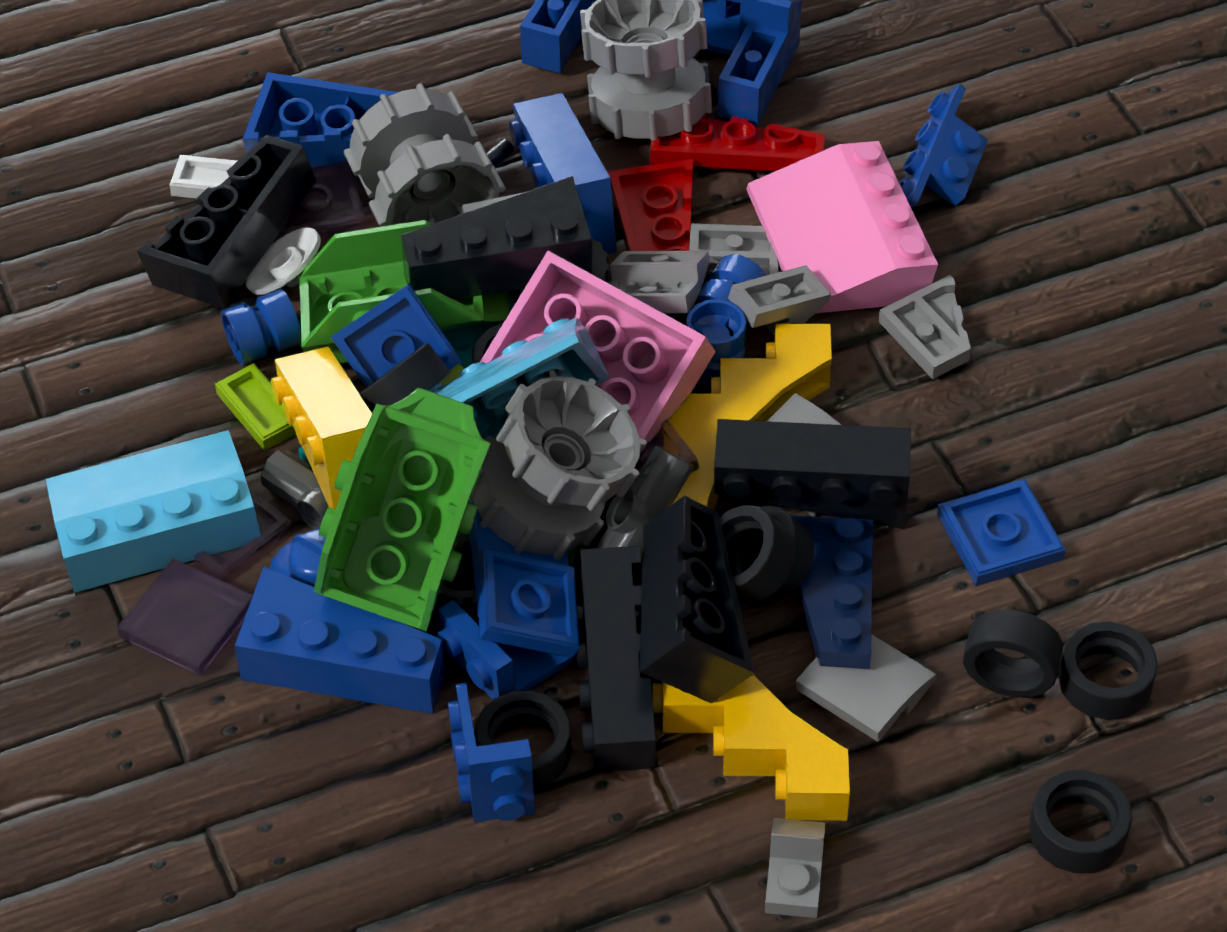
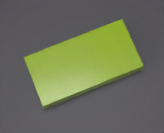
M255 363L215 383L217 395L264 451L296 435L293 425H289L286 420L283 404L277 405L271 382Z

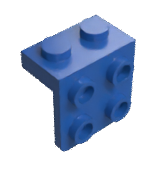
M455 600L437 609L440 632L437 633V638L442 639L444 652L450 658H453L469 674L475 685L483 689L492 700L511 691L530 690L576 660V654L571 658L480 639L479 618L474 621Z
M466 683L456 684L457 701L448 702L453 755L458 771L457 779L461 804L471 803L474 822L495 819L510 821L523 815L535 814L532 758L529 740L476 746Z

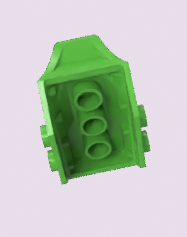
M427 220L335 234L299 275L301 346L303 352L329 346L339 363L348 362L331 336L407 285L404 275L401 235L429 226L432 223ZM432 288L415 290L442 331L504 322L509 315L507 291L453 300Z
M417 388L409 396L392 405L376 404L352 462L344 460L339 469L334 488L342 492L336 509L327 508L319 529L318 536L324 537L326 540L321 552L313 592L427 632L444 580L453 582L462 558V553L454 551L460 532L469 535L479 507L471 504V500L491 443L485 441L480 436L474 419L473 406L422 388Z

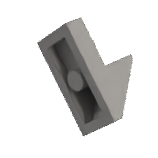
M804 265L733 284L728 299L743 311L746 321L752 328L766 325L775 336V324H804L829 301L831 293L808 266Z
M774 818L771 833L765 913L817 918L825 823Z

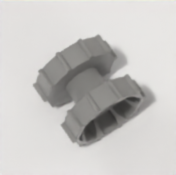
M597 0L587 10L580 11L584 60H593L601 66L595 74L587 75L591 124L599 123L603 128L614 133L615 139H620L623 136L657 140L659 136H670L684 130L691 132L692 126L705 113H712L708 63L700 64L693 58L700 49L708 48L703 0Z
M419 83L416 89L401 91L388 97L385 94L380 95L381 101L371 107L359 120L354 119L352 121L354 130L350 139V147L344 150V155L354 175L359 176L368 197L373 198L375 196V199L369 202V206L380 227L427 220L434 224L463 214L462 205L499 198V193L506 189L482 144L476 142L472 145V141H476L478 135L453 91L444 94L437 90L425 89L423 84Z
M551 370L546 378L537 380L528 387L520 384L505 407V410L510 414L495 439L492 436H487L485 441L491 444L472 498L474 504L479 506L478 513L482 518L480 526L482 528L489 527L501 539L513 545L516 554H520L523 550L539 555H553L556 561H560L565 552L573 550L581 543L589 546L604 525V521L600 519L606 501L615 494L623 497L639 475V471L635 469L640 452L647 444V441L639 438L636 426L628 414L630 406L627 404L621 405L610 394L595 385L596 381L593 378L586 382L573 377L557 376L555 371Z

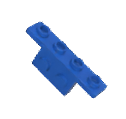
M959 83L947 94L941 91L933 99L927 110L931 116L921 127L915 138V141L919 143L917 149L910 154L903 165V170L906 174L899 184L911 208L918 203L925 185L954 206L961 202L967 194L987 145V138L955 116L966 90Z

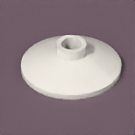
M309 227L297 229L274 242L246 279L247 288L253 294L262 295L280 289L285 285L288 287L298 285L300 283V273L313 260L320 247L321 237L317 231Z

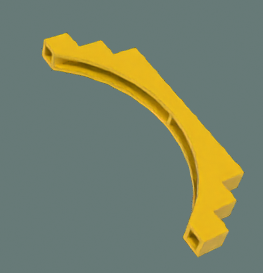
M775 324L774 342H766L765 358H720V377H711V394L690 393L655 435V440H664V449L694 467L674 503L685 495L713 510L715 509L719 498L718 494H714V463L718 419L768 421L795 393L809 401L819 393L830 388L832 362L830 324ZM754 675L741 682L713 703L685 693L666 683H653V712L663 713V733H713V756H723V776H775V800H785V819L847 821L850 798L848 749L793 714Z

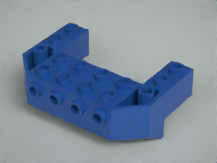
M535 0L520 25L522 63L561 74L582 37L580 11L587 10L597 0ZM703 0L708 46L704 50L730 56L718 81V116L731 119L732 116L749 119L750 123L758 126L800 44L802 0Z

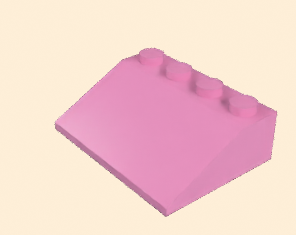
M879 141L838 144L748 183L746 190L761 225L766 231L769 243L771 242L781 271L807 265L831 293L829 301L816 313L884 307L932 284L938 263Z
M547 251L480 362L487 364L502 356V351L507 346L522 340L529 342L543 335L544 329L555 321L561 319L572 320L577 317L587 329L610 379L596 386L610 394L621 405L627 404L630 406L628 414L636 426L639 438L647 441L646 447L692 392L715 353L714 348L706 336L554 253Z

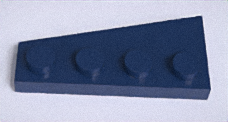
M791 515L810 531L815 545L812 566L807 577L796 589L799 602L803 603L806 612V624L819 666L870 669L873 520Z

